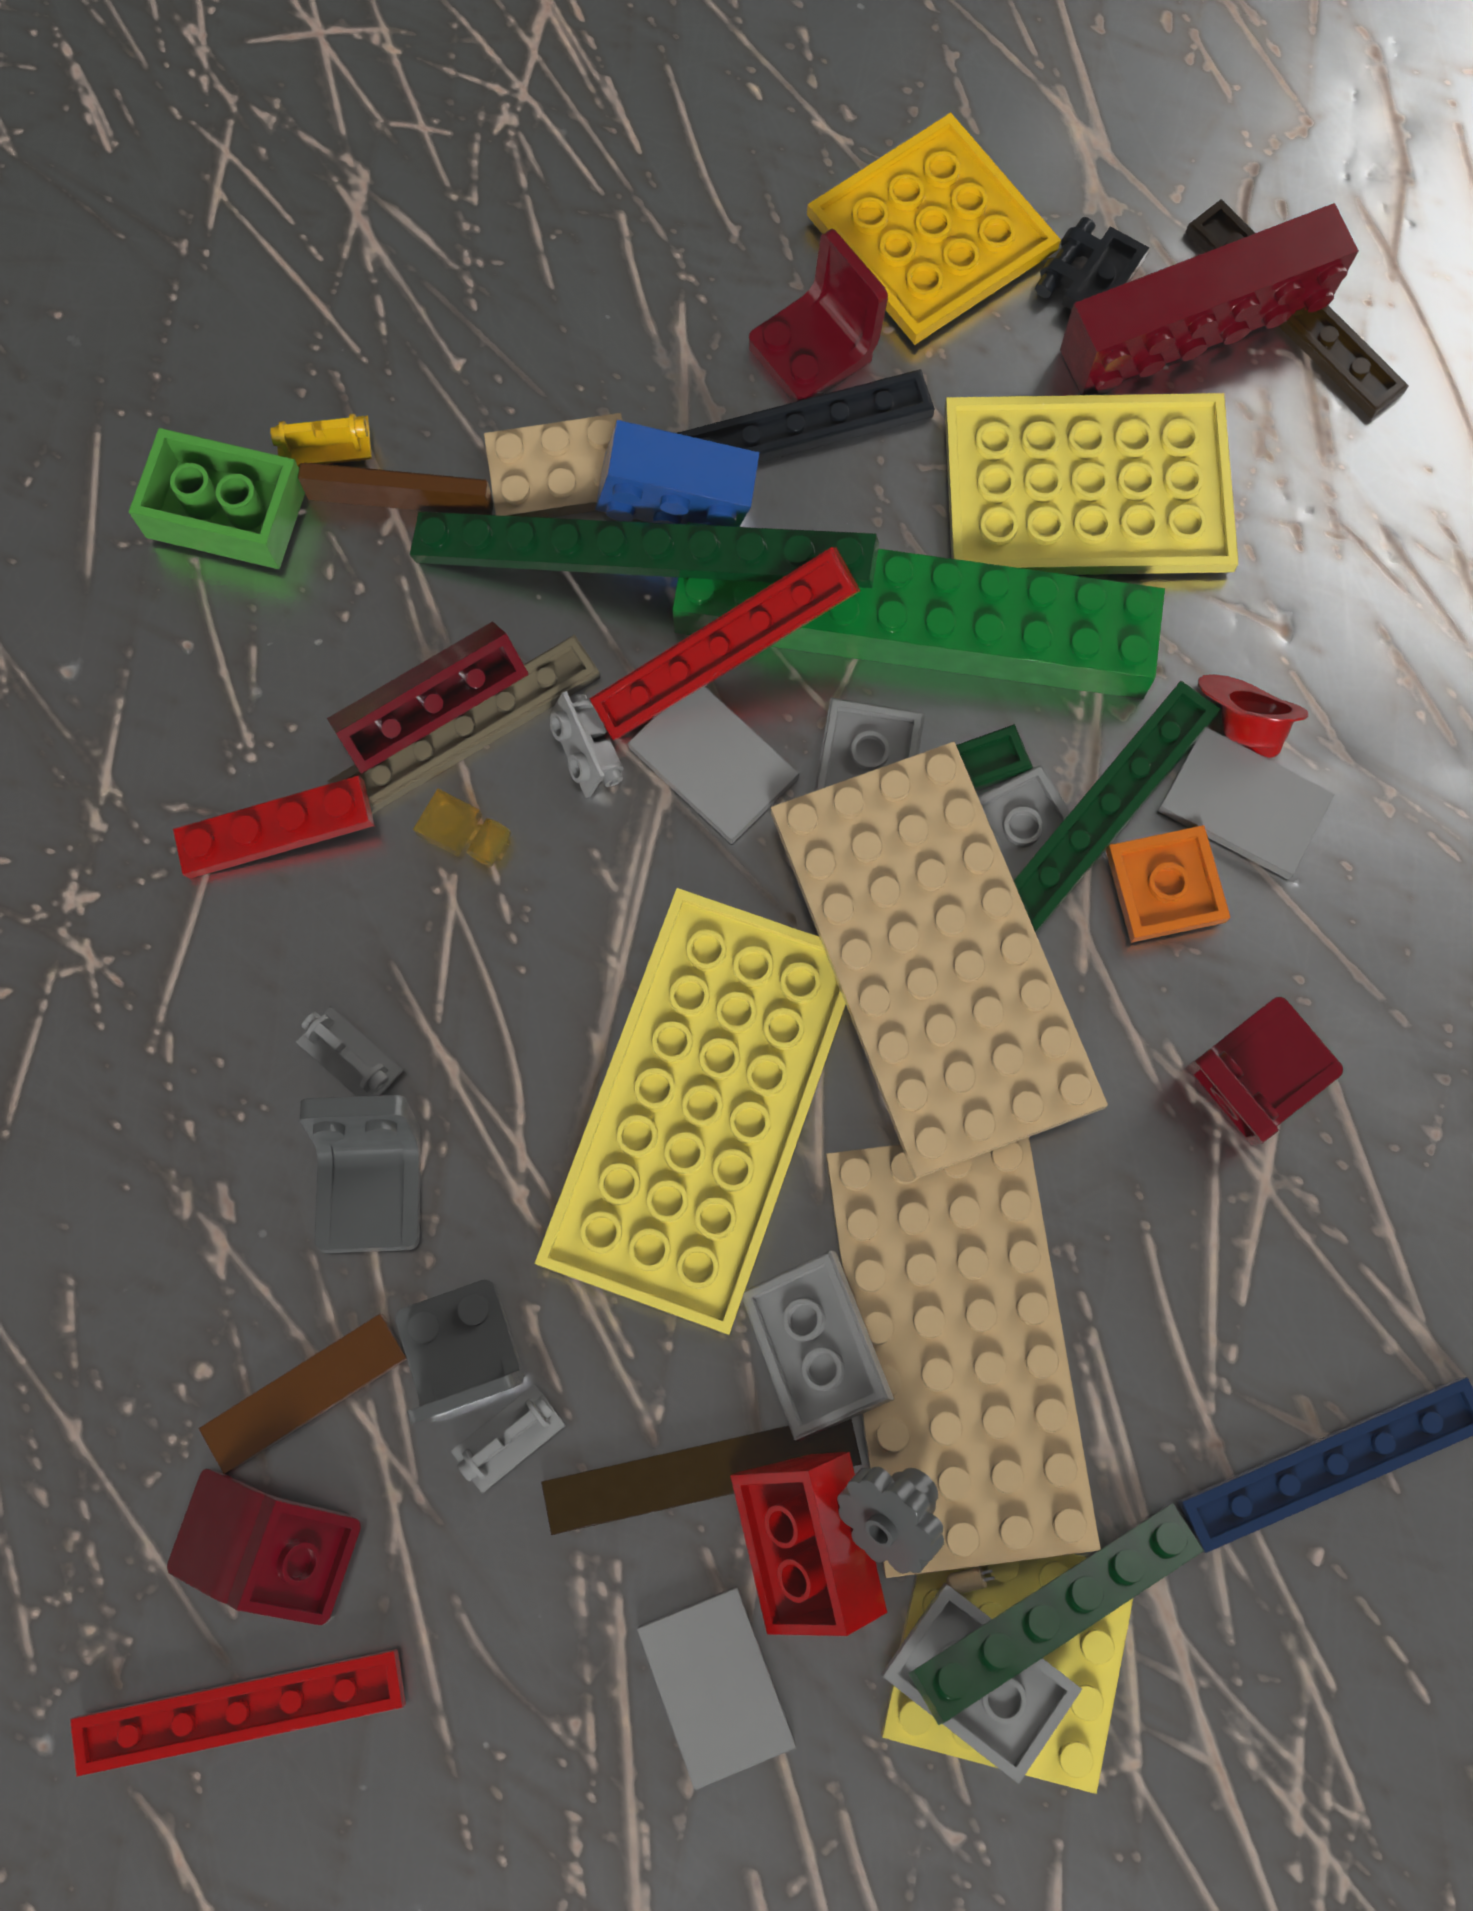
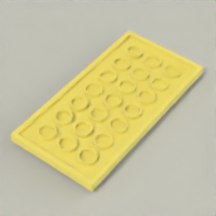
M676 888L534 1264L730 1335L846 1006L819 936Z

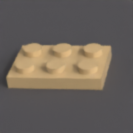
M621 413L484 433L496 515L551 518L597 511L595 508L604 456L616 421H622Z

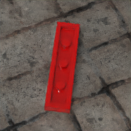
M358 775L174 828L173 832L182 875L192 879L375 825L365 782Z

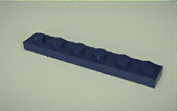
M1468 1377L1458 1378L1179 1500L1178 1503L1190 1530L1204 1550L1203 1553H1208L1473 1436V1387Z

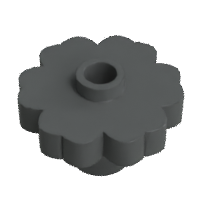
M873 1467L872 1469L861 1468L837 1497L840 1506L839 1516L845 1524L853 1528L852 1539L855 1544L865 1550L874 1561L881 1563L887 1560L899 1573H920L944 1545L942 1535L943 1524L933 1515L936 1510L938 1490L932 1479L921 1470L906 1468L903 1472H896L891 1476L882 1467Z

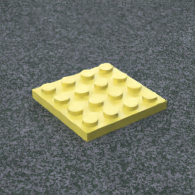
M1069 1554L981 1566L983 1571L991 1569L993 1571L985 1574V1578L994 1576L995 1579L986 1581V1588L960 1595L993 1619L1087 1557ZM973 1567L915 1574L900 1646L944 1582L946 1583L948 1575ZM1133 1598L1043 1657L1044 1660L1082 1688V1690L1025 1774L1026 1776L1097 1794ZM891 1685L881 1731L882 1738L998 1768L943 1724L938 1725L932 1715L894 1685Z

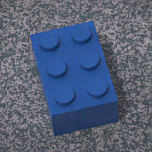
M617 420L604 456L595 510L606 512V515L611 519L625 522L638 519L651 523L688 524V522L713 526L740 527L751 508L759 452Z

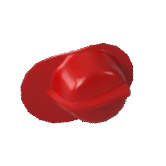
M1217 674L1203 675L1198 679V687L1201 691L1222 704V725L1225 736L1261 756L1268 758L1276 757L1281 752L1294 721L1304 720L1309 715L1305 708L1281 700L1243 680Z

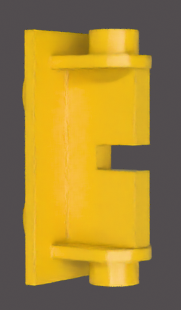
M349 414V418L293 424L279 421V425L270 428L273 446H277L278 456L295 459L298 467H300V463L304 462L333 464L372 459L368 416L356 417L355 414Z

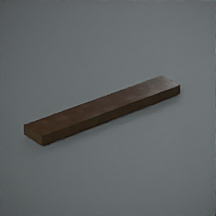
M1222 199L1190 222L1185 231L1205 253L1255 234ZM1329 305L1316 312H1308L1307 309L1305 310L1306 307L1296 310L1286 322L1279 325L1371 419L1403 395L1409 387Z
M852 1419L802 1441L794 1440L788 1425L541 1481L551 1535L734 1494L730 1475L809 1454L850 1452L853 1467L862 1465Z

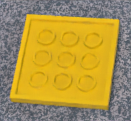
M951 112L807 204V216L819 231L824 234L830 229L836 230L882 283L888 293L886 311L914 345L1058 251L1061 242L1057 234Z

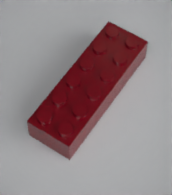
M1330 204L1074 303L1060 351L1081 395H1087L1095 391L1099 394L1107 393L1118 387L1123 380L1133 376H1151L1160 371L1165 364L1181 358L1183 361H1189L1200 356L1208 347L1224 342L1225 345L1236 343L1247 336L1250 331L1262 326H1266L1268 329L1277 327L1286 322L1296 310L1306 307L1305 310L1307 309L1308 312H1316L1326 307L1333 301L1334 294L1342 280L1348 275L1347 271L1359 250L1336 204Z

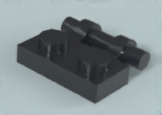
M1082 217L1076 227L1069 228L1062 238V248L1055 258H1049L1041 269V279L1035 286V290L1041 297L1049 298L1055 288L1063 286L1068 290L1064 295L1062 305L1072 310L1073 304L1130 282L1146 259L1150 247L1111 226L1103 238L1099 239L1092 235L1096 228L1094 221L1088 217ZM1084 256L1088 260L1081 270L1071 265L1076 257Z

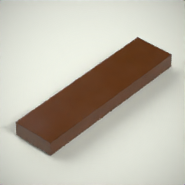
M307 462L300 463L298 479L308 500L438 513L492 515L494 502L486 479Z
M380 1313L198 1429L223 1474H229L407 1360L405 1351L384 1314Z

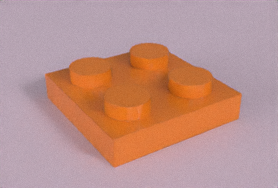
M1204 825L1111 844L1106 849L1131 943L1226 923L1231 918Z

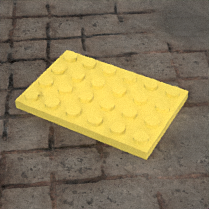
M1224 393L946 397L944 408L951 559L1066 575L1227 573L1236 570L1239 563Z

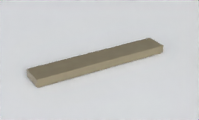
M574 634L525 663L524 666L529 675L364 773L361 774L354 764L327 781L330 784L359 775L365 782L373 814L555 706L562 692L567 691L570 697L601 678L600 672Z

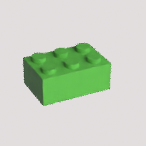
M158 428L131 503L129 514L146 538L280 570L305 492L298 479L299 467L295 459Z

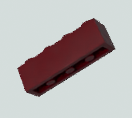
M492 621L333 714L327 720L362 774L526 677L529 673L507 633Z

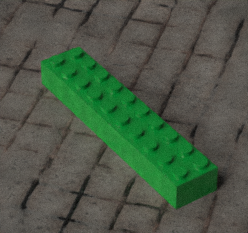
M688 522V525H706ZM878 549L872 588L859 587L861 591L770 646L1144 699L1156 678L1165 588ZM678 577L673 605L674 632L692 635L773 583Z

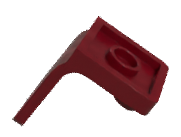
M830 229L820 237L815 279L810 289L792 304L754 328L749 333V350L793 402L823 395L872 361L873 351L881 335L888 293L882 283L837 231Z
M1283 997L1272 999L1186 1067L1251 1146L1263 1144L1279 1131L1278 1125L1332 1084L1343 1073V1066Z
M204 1469L199 1475L170 1554L167 1571L170 1575L237 1611L323 1625L331 1617L360 1533L361 1524L358 1519L346 1513L278 1498L261 1492L222 1472Z

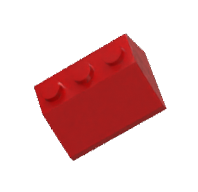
M850 1452L809 1454L730 1475L767 1635L848 1636L888 1613L876 1561L871 1559L865 1550L855 1544L852 1539L853 1528L845 1524L839 1516L840 1506L837 1497L855 1475Z

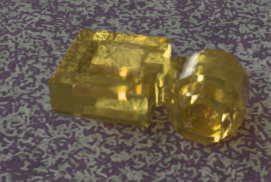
M440 789L436 790L413 828L417 836L456 856H459L465 844L469 843L470 846L467 854L489 867H492L496 860L501 861L511 845V842L508 840L511 831L490 818H486L483 824H478L482 818L479 809Z

